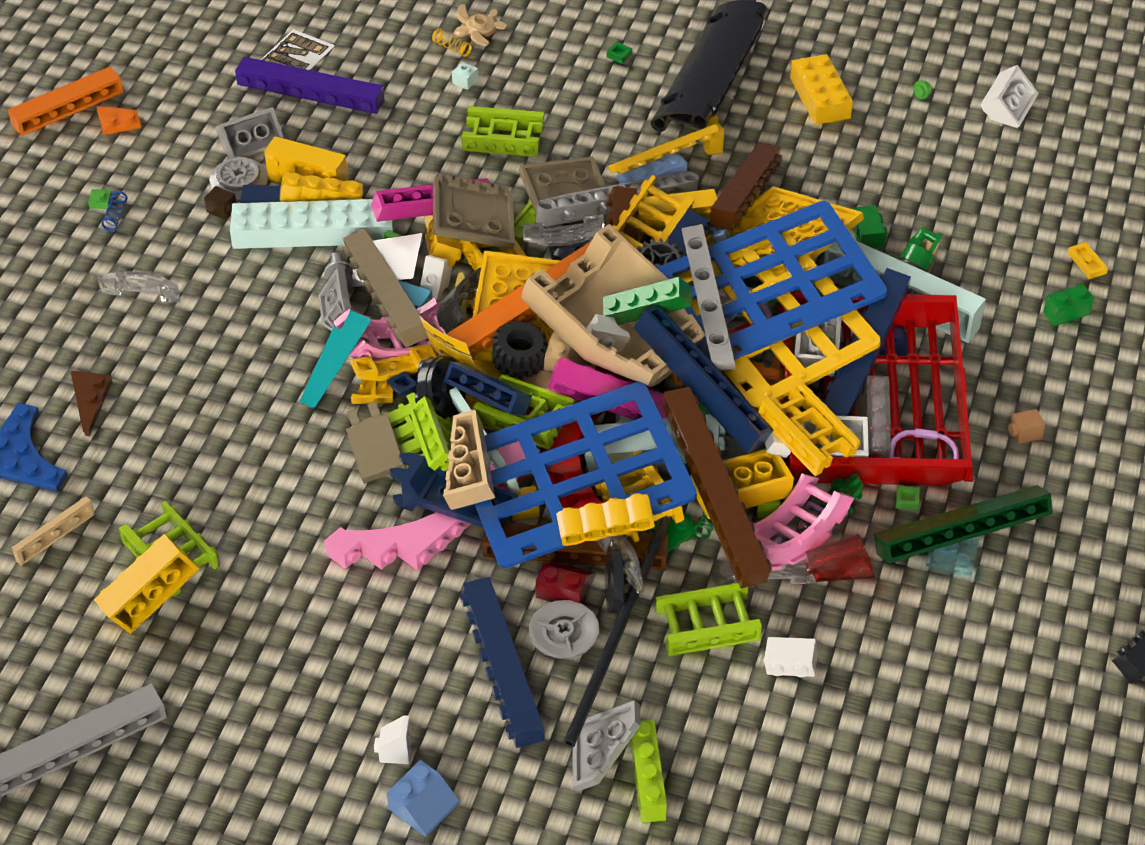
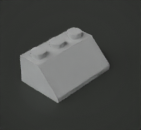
M273 107L219 124L215 127L220 143L229 159L248 157L263 152L275 136L284 139Z

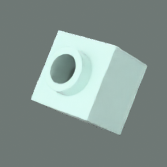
M464 62L452 71V84L466 90L470 89L478 81V68Z

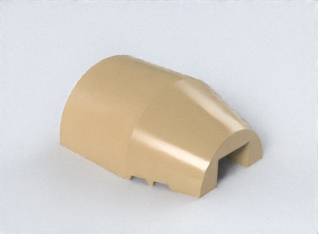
M610 224L596 232L584 255L573 261L566 273L558 279H552L543 269L527 279L521 293L522 301L585 361L633 381L642 382L648 387L659 384L673 372L634 329L637 321L618 325L621 329L628 331L630 339L621 353L617 352V349L614 347L608 349L598 343L599 339L587 330L595 314L603 315L604 296L668 280L665 275ZM685 309L667 313L692 342L698 346L705 337V334L692 314L688 315Z

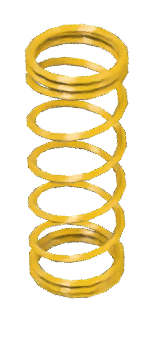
M436 29L432 35V41L439 45H444L446 35L444 36L443 44L439 43L444 36V30ZM440 30L437 40L435 41V35ZM451 39L449 41V47H446L444 45L445 48H449L451 51H455L457 54H461V56L463 57L468 56L472 49L471 44L465 41V44H462L460 52L458 53L456 49H458L459 46L456 48V44L460 40V46L461 39H458L456 41L454 50L450 48ZM469 45L467 53L463 55V51Z

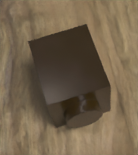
M215 186L204 197L207 213L225 220L232 213V204L237 203L235 193Z

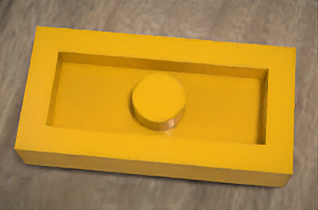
M1087 242L1068 248L1067 254L1089 280L1107 274L1108 267Z

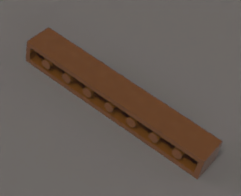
M761 142L756 144L711 207L709 226L733 231L737 224L740 225L742 217L746 216L748 208L752 207L754 199H757L760 190L763 191L765 183L770 180L771 174H774L776 167L780 166L782 161V155H780L781 147Z
M506 523L503 531L506 538L543 525ZM484 530L482 540L483 557L495 558ZM638 533V542H634L631 536L627 537L625 534L608 536L595 541H584L531 559L530 561L548 562L553 560L560 563L605 566L608 546L619 545L622 552L623 568L638 569L653 534ZM665 535L651 570L666 571L668 535ZM533 546L522 550L523 555L536 551V548Z

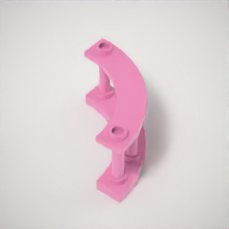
M433 298L416 309L429 324L435 323L440 332L447 334L452 331L451 329L447 330L442 320V317L449 312L446 306L437 299ZM350 308L334 321L337 328L342 329L351 310ZM382 317L381 320L371 319V322L361 336L368 339L369 343L365 340L362 341L360 337L349 356L353 359L371 356L373 361L406 355L410 353V348L431 345L430 341L422 340L416 346L404 348L401 340H396L393 333L394 328L390 329L385 317ZM390 338L395 349L382 348L377 339Z
M801 474L795 488L783 504L768 517L753 524L757 540L761 541L763 554L766 559H769L772 570L782 569V566L786 564L794 565L815 552L831 536L829 531L836 523H841L854 498L848 494L836 491L830 495L816 487L819 478ZM810 495L827 503L819 517L802 509ZM795 516L811 524L801 534L786 526ZM779 532L791 540L777 544L770 540V538Z

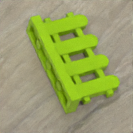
M414 392L406 396L409 404L404 406L402 403L398 405V409L387 413L392 427L406 421V424L393 429L401 454L423 452L409 412L416 404ZM414 436V439L399 445V442Z

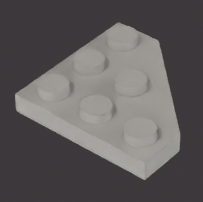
M635 700L586 719L576 745L573 747V788L577 791L592 787L601 782L640 727V705Z

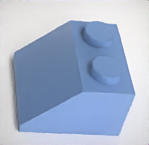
M422 760L416 763L386 793L388 809L425 837L459 804V799L442 776Z

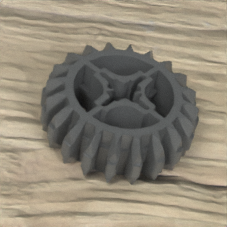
M652 238L650 244L644 241L643 247L638 246L637 248L646 259L649 257L650 262L656 268L686 256L683 255L682 248L678 249L677 243L671 245L669 239L665 243L662 238L658 242H655Z

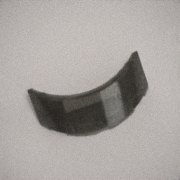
M481 268L465 277L439 304L437 320L439 327L445 330V334L469 320L468 315L461 309L463 299L473 300L475 298Z

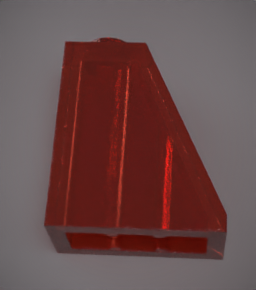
M859 534L806 551L808 561H805V566L808 574H813L816 582L870 579L875 577L870 558Z

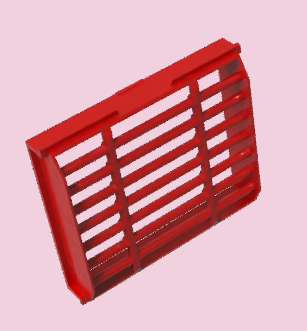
M790 292L800 305L808 303L802 293ZM906 294L886 337L887 355H878L874 363L887 364L892 429L880 430L878 428L875 366L873 365L867 379L870 425L868 438L871 441V457H833L830 467H824L821 474L814 476L791 452L787 458L783 457V461L794 478L800 479L801 474H806L819 478L817 483H832L837 478L843 480L857 474L863 481V484L944 486L963 480L964 482H973L966 403L967 384L962 360L957 296ZM859 297L857 299L852 300V303L854 304L864 299L863 297ZM778 305V315L786 312L782 305ZM869 305L857 309L858 313L861 315L863 309L867 310ZM841 319L844 348L852 343L851 329ZM949 322L952 357H941L938 354L936 326ZM893 327H906L908 356H897L895 354ZM915 327L928 328L930 356H919L917 354ZM788 338V339L784 340L783 343H784V344L788 347V349L790 350V347H789V338ZM780 361V367L784 369V379H786L791 374ZM896 364H909L914 430L915 428L923 429L918 365H931L936 431L939 434L946 435L951 440L960 439L962 459H947L946 442L937 439L938 459H925L923 439L926 438L914 437V435H908L901 439H915L916 458H903L901 439L897 441L894 449V457L899 458H880L879 438L893 439L898 433L905 431L900 427ZM939 365H953L959 431H947L944 426ZM832 376L823 377L824 400L828 395L826 394V389L829 382L832 381ZM789 395L785 397V403L790 401L788 399ZM855 407L852 411L851 416H856ZM790 413L786 414L789 419L792 418Z

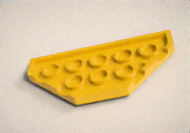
M717 124L608 166L610 173L617 171L618 174H622L684 148L696 145V140L700 138L702 141L713 138V133L719 131Z

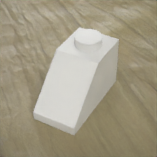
M402 716L381 728L380 738H375L374 752L379 754L380 763L409 764L412 747L409 716Z

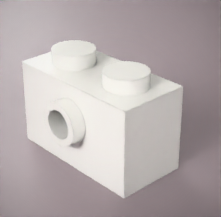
M768 637L764 656L767 675L815 677L818 658L815 639Z

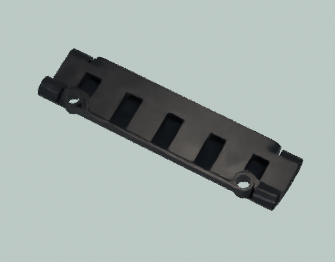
M735 0L715 8L711 17L707 19L703 31L666 96L661 99L660 106L651 120V126L654 130L658 132L665 131L672 120L696 129H704L710 118L715 117L760 33L763 20L768 12L765 4L752 0Z

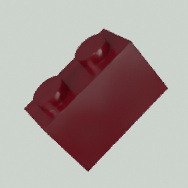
M553 560L543 564L536 579V598L549 602L571 600L583 604L595 577V572Z

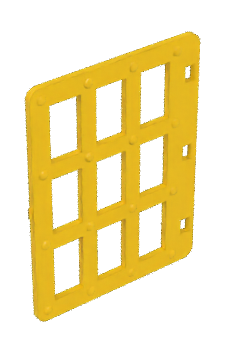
M788 231L780 233L788 247L797 244ZM765 239L727 256L732 264L742 258L748 264L760 259L756 251L770 245V243ZM808 254L796 258L804 271L817 267V264ZM711 261L714 276L721 275L722 273L715 261ZM770 269L756 274L763 284L749 292L754 293L791 278V276L786 271L776 277ZM691 270L674 276V278L680 277L689 285L693 284ZM828 277L812 283L822 297L838 290L835 283ZM730 286L721 288L730 299L729 302L737 300ZM790 292L776 298L786 311L801 306ZM697 299L692 300V309L696 316L700 315ZM854 310L840 316V318L859 340L841 350L835 347L818 326L804 331L826 357L807 368L802 366L783 343L784 340H781L735 359L736 369L722 372L755 410H759L763 400L775 397L779 401L787 397L792 388L797 389L798 384L803 382L807 386L877 349L881 344L880 337L858 311ZM745 311L740 312L752 326L753 323ZM798 322L794 325H791L790 327L791 329H793L798 326H801L802 323ZM735 348L732 350V352L735 353L737 351H740V348ZM769 348L791 374L790 377L772 386L767 383L749 360L751 357ZM747 382L751 389L745 391L741 385Z

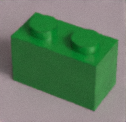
M876 205L853 207V210L862 212L864 217L853 228L856 240L871 248L883 247L884 239H887L888 234L887 228L883 227L882 214L878 213Z
M1084 284L1047 295L1043 313L1053 326L1090 315L1094 296Z

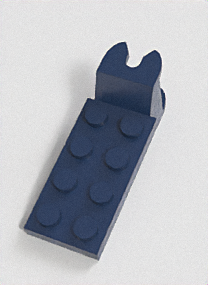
M402 453L399 455V460L409 467L407 469L399 467L390 469L391 477L401 482L402 494L393 495V501L397 506L409 511H413L416 506L483 528L474 504L454 510L450 509L443 496L447 484L446 471L438 468L434 471L428 466L424 456L415 453ZM493 487L495 498L491 499V502L495 506L518 498L519 495ZM510 516L499 520L502 529Z

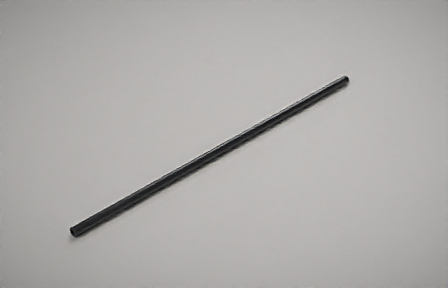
M684 463L689 476H691L687 463ZM671 516L659 519L563 743L567 747L573 748L576 745L671 523Z

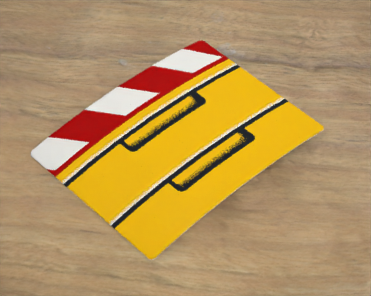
M420 316L436 356L451 357L459 363H465L475 368L465 342L440 332Z

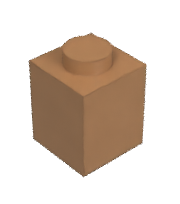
M1037 409L1012 414L1011 422L1008 425L1009 433L1014 437L1017 444L1042 439L1045 429V423Z

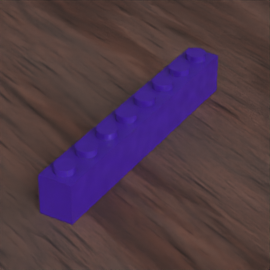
M243 57L235 69L237 85L373 114L378 113L385 100L383 85L259 59Z

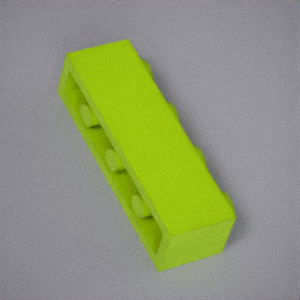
M654 719L640 720V727L630 740L641 823L666 821L667 803Z

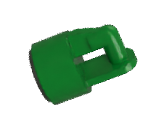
M924 227L920 228L909 240L899 260L928 272L935 259L932 253L943 234L939 232L937 235ZM924 239L932 242L929 250L921 247Z

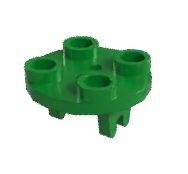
M854 474L843 480L841 478L835 479L830 485L831 489L828 491L830 495L834 491L848 494L855 500L856 497L858 499L862 498L863 494L861 491L864 485L861 478ZM821 500V502L826 507L827 503ZM850 506V508H849V510H848V512H847V513L850 514V515H851V514L853 513V511H854L853 508H852V506Z

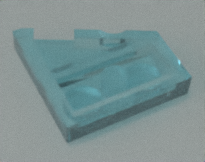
M979 539L965 540L929 551L925 569L971 579Z

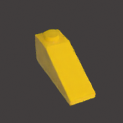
M431 219L425 234L429 255L448 260L447 266L454 267L455 262L460 260L462 254L459 242L454 238L433 235V219Z

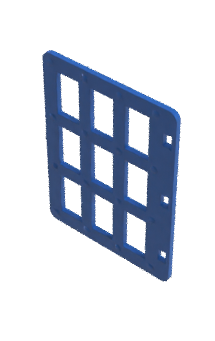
M827 201L817 202L708 247L711 261H715L722 273L715 277L718 290L730 286L737 297V300L722 305L724 318L726 319L745 311L753 323L752 326L729 335L732 350L740 348V351L733 353L734 360L879 301L887 296L886 285ZM817 218H820L828 229L824 233L789 247L780 234ZM765 239L769 241L775 253L738 268L733 266L727 256ZM834 242L838 244L844 253V256L808 271H804L796 259ZM686 255L659 266L657 269L668 279H672L674 276L690 270L688 257ZM780 264L785 266L791 278L754 293H750L743 282V279ZM850 267L855 269L862 280L823 297L819 295L812 284ZM692 286V300L697 299L695 293L694 286ZM796 289L801 291L808 302L769 319L765 318L758 306ZM863 297L864 300L852 303V300ZM692 307L684 308L688 315L692 314L704 332L701 315L696 316ZM798 322L802 323L801 326L791 329L790 327ZM704 337L697 347L711 361L706 337Z
M635 382L485 435L487 452L519 441L526 459L492 470L493 485L532 472L539 490L493 506L491 499L475 503L474 505L498 565L502 568H509L568 547L562 544L556 513L563 510L559 501L561 497L604 482L611 498L627 499L636 493L648 494L654 516L694 501L697 493L647 386L642 382ZM633 400L635 401L642 418L599 433L597 432L590 417L591 415ZM577 421L584 438L539 454L532 436ZM649 430L657 448L613 464L611 463L604 446ZM591 451L598 469L554 485L552 484L545 467ZM662 461L664 462L671 480L629 495L625 494L618 477ZM669 497L672 501L661 506L658 505V501ZM546 504L553 522L506 538L499 521L500 519ZM535 546L536 551L523 555L522 550Z

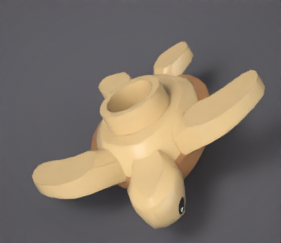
M461 4L457 9L456 15L464 26L457 27L454 31V36L459 39L467 36L479 45L488 46L489 41L485 38L492 35L496 29H506L507 25L495 19L497 17L496 9H492L489 15L475 13L468 16L465 4Z

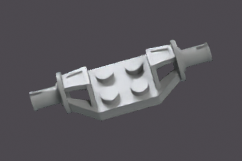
M338 252L332 253L330 256L331 263L324 270L327 282L318 295L322 325L331 331L333 327H336L334 321L349 308L357 312L350 305V295L348 294V290L353 284V270L349 263L343 261V255Z

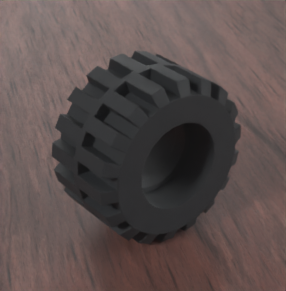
M512 321L511 324H504L503 328L499 327L497 333L494 334L492 362L495 364V368L501 370V374H508L512 378L518 377V379H523V377L531 378L532 374L537 375L544 368V359L548 346V340L545 333L541 332L542 329L534 327L532 323L526 324V321H521V323Z

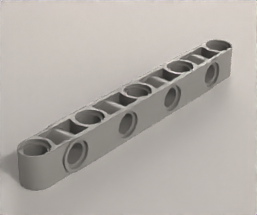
M690 171L658 176L654 186L667 194L697 191L699 176ZM645 179L542 199L537 203L536 222L541 226H552L605 216L609 213L606 197L607 194H610L613 187L637 188V195H639L641 192L640 187Z
M699 224L682 228L711 362L720 372L736 369L703 225Z

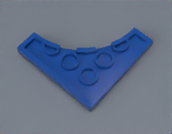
M17 403L0 429V477L58 492L68 476L66 470L58 468L43 459L35 450L31 440L33 425L39 414L38 408Z

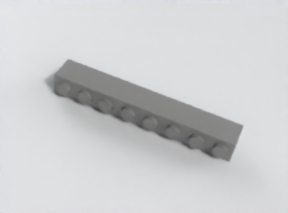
M152 683L145 687H140L126 696L117 698L100 708L93 709L77 719H72L60 727L48 730L43 735L30 741H25L11 750L1 752L0 797L166 719L164 704Z

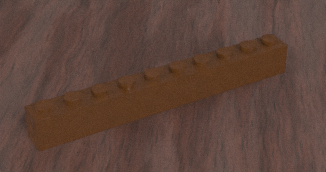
M690 387L664 392L663 410L740 589L767 583L769 573L772 571L769 559L765 558L762 543L755 536L753 522L747 518L745 504L739 500L737 486L732 484L729 468L727 465L724 466L721 450L719 447L716 448L713 432L708 429L705 414L698 407L697 396L693 395Z

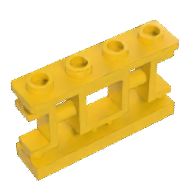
M803 382L798 384L797 389H791L788 397L790 401L781 404L775 397L762 401L758 414L774 430L773 433L814 476L821 474L824 467H830L833 459L831 454L840 451L846 458L856 454L860 440ZM802 406L806 411L801 412L798 408ZM790 413L793 417L789 419L786 414ZM810 420L819 431L810 434L801 424ZM830 436L835 440L832 443L827 439ZM819 443L822 448L818 449L815 444Z

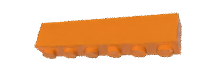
M110 66L7 109L11 124L21 136L124 93L121 78Z

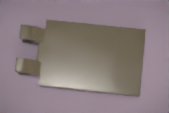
M376 401L368 404L372 416L370 418L360 421L356 409L347 411L352 427L347 428L346 431L364 484L390 475L391 468L399 467L406 469L405 465L399 460L401 453L387 414L381 416Z

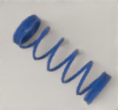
M114 191L112 193L106 214L101 223L105 230L115 231L117 229L118 220L123 212L122 209L125 207L124 204L128 199L127 195L122 191ZM116 193L123 194V195L125 196V197H123L125 200H124V201H118V200H116L114 197H115V196H121V195H114V194H116ZM112 202L123 204V208L114 206ZM114 207L116 209H120L121 213L118 214L116 212H113L110 210V208ZM112 212L113 214L119 215V218L115 219L113 217H110L108 213ZM104 221H106V222H107V221H111V222H113L115 225H112V224H110V223H108V224L111 225V226H116V227H115V228H108V227H106V226L104 225Z

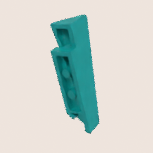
M350 310L342 329L333 327L299 401L300 403L312 408L316 407L371 322L370 318Z

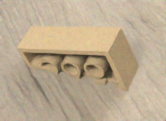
M476 410L454 415L450 439L452 443L451 451H449L448 455L449 468L446 471L447 484L443 495L451 510L495 498L483 424Z

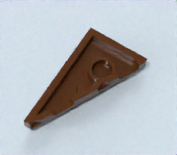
M72 370L71 377L82 429L85 436H90L112 384V377L106 374Z

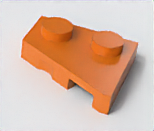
M97 106L103 135L141 128L137 110Z

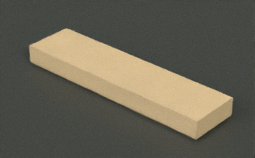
M85 496L14 545L12 550L16 562L22 566L94 516L91 500Z

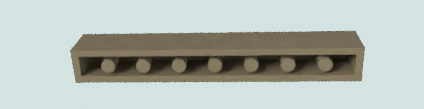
M366 229L343 237L345 246L342 249L346 258H349L352 268L354 270L357 269V275L360 281H363L366 291L371 294L374 304H379L378 309L382 317L386 316L385 319L390 329L394 328L393 333L396 340H401L406 348L427 339L428 336L418 311Z

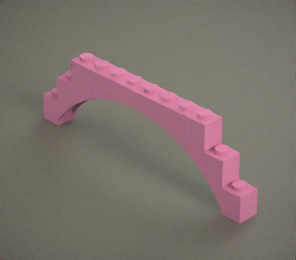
M528 406L525 415H529L531 413L530 406ZM519 441L497 449L507 465L526 459ZM492 463L490 464V471L495 470ZM530 473L516 477L518 485L521 484L524 481L525 477L528 476ZM504 482L493 485L496 488L509 490ZM436 512L417 521L384 529L344 530L340 527L324 540L326 555L345 569L352 563H356L361 556H364L382 570L388 564L393 563L398 556L418 570L423 565L428 564L439 551H443L454 538L459 537L471 524Z

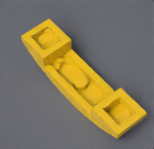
M428 344L410 348V353L376 361H373L371 356L352 359L350 364L358 378L384 381L404 371L408 375L417 373L419 362L435 357L436 354L431 345Z

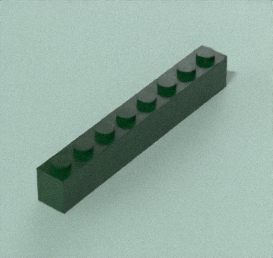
M1035 485L874 533L876 555L889 564L1053 514L1051 493Z

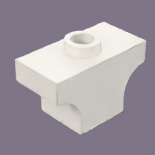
M427 255L420 287L431 290L432 299L440 300L444 289L449 287L452 267L447 266L448 260Z
M595 314L587 327V330L599 339L598 343L608 349L614 347L619 353H621L630 339L628 331L621 329L613 317Z

